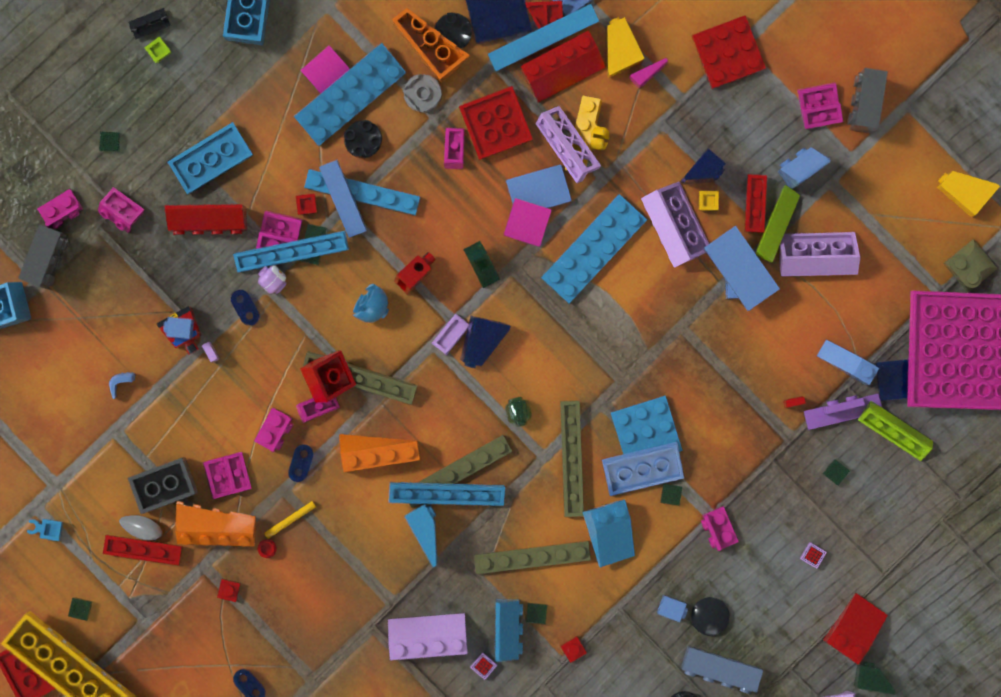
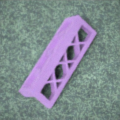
M560 106L541 113L536 125L576 183L582 182L588 173L600 168V163ZM557 113L561 122L553 120L551 115ZM562 128L568 130L571 133V137L564 135ZM572 144L579 145L582 151L574 150ZM583 158L589 160L592 166L586 167L583 163Z

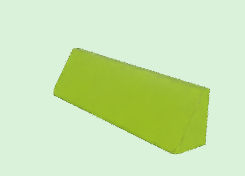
M785 185L782 188L755 252L758 257L771 263L774 260L800 198V195L789 186Z
M873 401L868 403L858 418V421L919 461H922L933 449V441Z

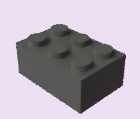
M864 68L858 73V76H855L853 86L856 87V92L852 95L850 104L853 106V111L848 116L850 130L872 134L879 129L888 71Z
M39 225L18 279L45 289L52 286L55 281L54 272L56 268L60 267L62 262L61 254L63 250L67 249L69 240H67L68 235Z
M186 457L128 478L140 514L198 494Z

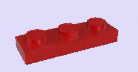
M747 175L744 232L764 233L767 175Z

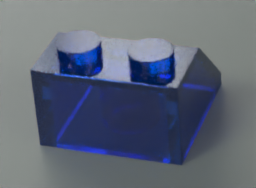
M708 148L684 176L681 183H708L712 179L717 180L725 171L723 167L726 163Z

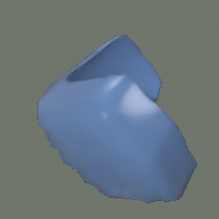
M121 373L111 378L109 387L113 399L117 395V384L135 381V373Z

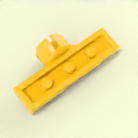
M582 96L575 129L590 151L592 149L604 150L608 143L604 142L605 140L603 139L609 140V130L605 127L597 126L602 100ZM572 144L574 150L582 151L579 145ZM583 158V163L587 167L588 160Z

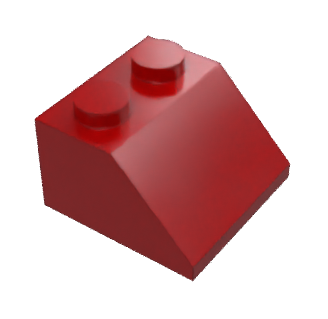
M341 350L315 359L300 368L315 403L328 402L356 385Z

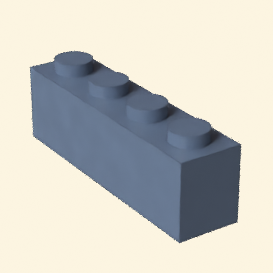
M687 646L681 666L682 670H685L684 674L696 677V674L703 676V680L714 683V680L722 682V686L733 688V686L740 687V691L751 694V691L757 693L763 670L759 667L691 646Z

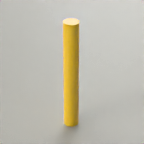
M311 501L264 532L265 536L268 539L316 508V505Z

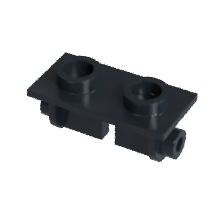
M164 8L129 21V28L135 40L171 26Z

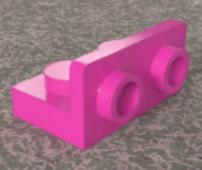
M113 187L100 201L98 212L103 218L115 223L118 229L129 233L132 225L144 213V209Z
M71 189L37 208L45 221L46 227L50 229L59 228L64 224V220L77 217L80 214L79 211L83 209Z
M272 407L254 442L264 446L271 452H275L276 449L280 450L284 443L282 439L284 434H289L294 425L292 423L293 418Z
M724 506L702 515L703 520H701V524L704 530H708L711 537L708 540L712 549L716 548L717 551H721L723 548L739 542Z

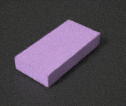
M455 314L432 344L447 355L470 325Z

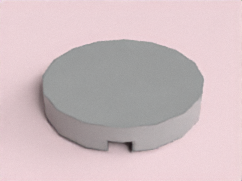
M418 74L410 78L405 84L404 99L407 105L414 111L421 113L429 112L440 103L442 96L441 87L432 76Z

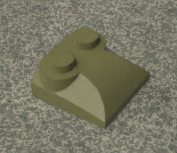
M974 239L944 262V265L967 293L979 286L982 281L998 269Z

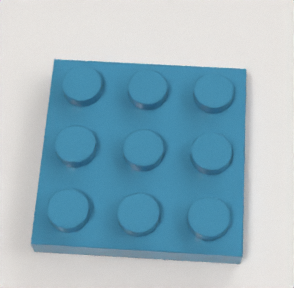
M666 396L610 413L623 454L677 442L679 452L683 451Z

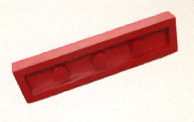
M105 535L103 554L179 566L183 546Z

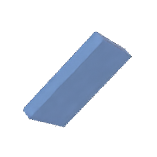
M561 164L506 180L512 203L517 198L545 208H551L572 202Z

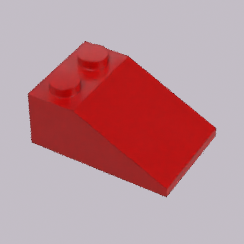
M855 593L823 640L853 662L859 664L870 649L888 615Z

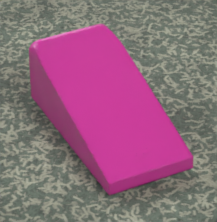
M665 58L633 73L629 79L638 89L641 88L667 65L668 59Z
M446 128L444 168L463 169L465 128Z
M336 397L328 402L315 403L312 398L297 404L296 408L302 422L305 423L336 410L340 406Z

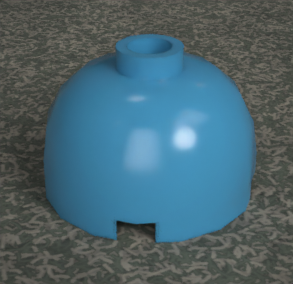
M371 284L366 288L368 292L365 295L361 294L353 309L355 313L353 316L367 323H373L380 318H385L389 311L387 308L388 297L385 291L377 285Z

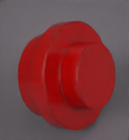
M264 539L258 544L257 550L261 557L271 558L276 554L277 546L273 540Z

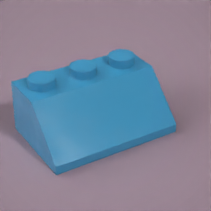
M496 599V661L519 659V654H523V643H519V635H523V623H519V616H523V604H519V599Z

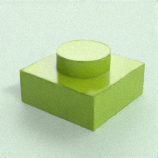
M160 36L144 47L156 64L172 53Z

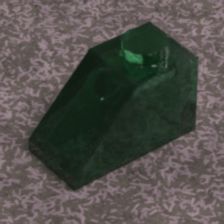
M481 241L463 249L483 288L500 280Z
M863 661V664H857L854 687L895 695L896 691L880 668L875 666V663Z

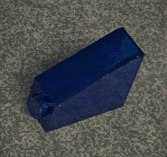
M471 315L460 358L462 362H465L464 366L476 368V365L482 366L508 333L511 325Z

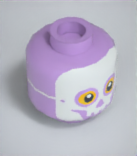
M265 266L258 273L260 276L258 284L269 294L274 292L278 294L287 284L285 282L286 275L276 266H270L269 268Z

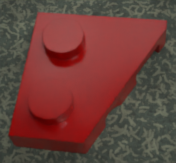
M563 1L525 2L538 29L563 18Z

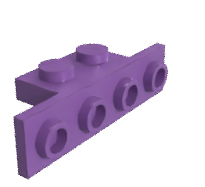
M879 394L857 398V395L846 397L844 402L839 403L838 400L827 402L828 406L803 411L807 428L810 430L859 418L870 401L882 407Z

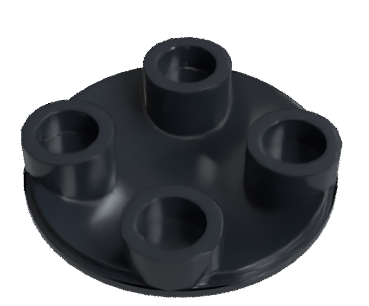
M449 12L443 15L437 21L434 28L460 49L466 47L472 37V27L469 20L459 13Z
M369 120L357 121L351 124L345 131L344 144L348 152L353 156L368 158L380 149L382 134L379 128Z
M706 597L698 601L691 613V621L695 629L707 636H714L723 632L730 618L727 606L721 600L713 597Z

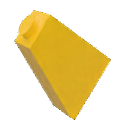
M617 17L609 21L610 25L607 26V75L609 78L644 62L645 59L625 17L622 19Z
M951 171L948 174L945 172L939 178L938 182L940 184L936 188L970 217H973L1000 186L993 182Z

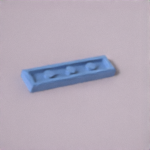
M338 159L320 166L319 169L348 237L350 238L367 231Z

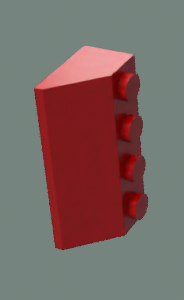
M588 30L523 64L520 70L537 102L540 103L606 67L599 49Z
M243 204L165 205L168 231L173 232V235H185V232H192V235H204V231H211L212 235H222L223 231H231V234H242V231H247V208Z

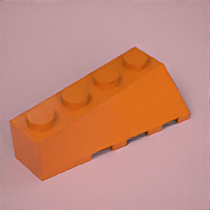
M408 8L392 19L393 25L440 83L453 74L470 57L469 54L441 35L440 32L432 28Z
M339 434L343 472L421 460L418 441Z
M177 501V544L255 545L256 516L236 512L226 514L220 511V509L213 508L211 511L201 509V505L193 504V507L184 505V502Z

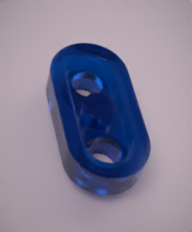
M236 290L231 296V303L241 321L248 326L257 324L260 319V313L249 293L244 290ZM243 296V302L238 303L237 297ZM249 312L253 314V318L250 320L246 317Z
M299 445L294 451L288 471L290 479L294 482L304 481L308 476L314 457V451L309 445ZM303 450L307 451L308 456L306 458H303L301 456V452ZM296 469L302 470L301 476L295 474Z
M243 668L234 674L233 682L245 697L266 696L265 687L250 670ZM241 675H246L247 681H242L240 679ZM253 690H259L260 695L255 696Z

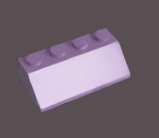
M680 182L660 188L641 198L674 268L706 253L704 247L709 245V242Z
M855 232L784 234L779 245L781 276L858 275L860 253Z
M465 613L388 619L390 660L468 653Z

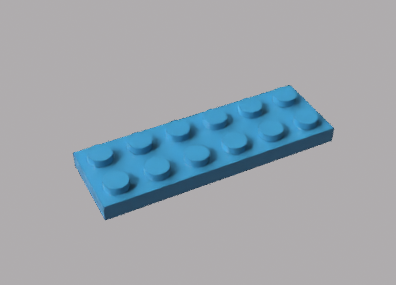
M380 43L299 111L294 118L315 143L320 146L406 72L383 43Z
M619 194L541 279L569 304L647 219Z

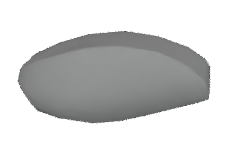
M130 515L124 516L119 520L120 525L129 534L138 539L156 540L163 534L161 527L156 522L144 516Z

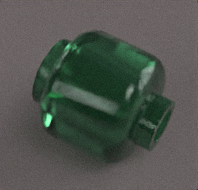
M523 397L508 400V404L505 406L508 422L516 424V427L526 425L527 421L532 417L529 402L524 400Z

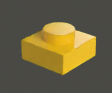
M699 191V211H718L719 191Z

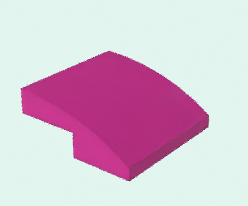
M328 45L300 71L321 94L350 68Z
M836 83L797 90L805 129L843 122Z
M515 198L503 236L540 247L552 210Z
M265 211L256 249L298 240L303 219Z
M242 452L203 462L212 499L252 489Z

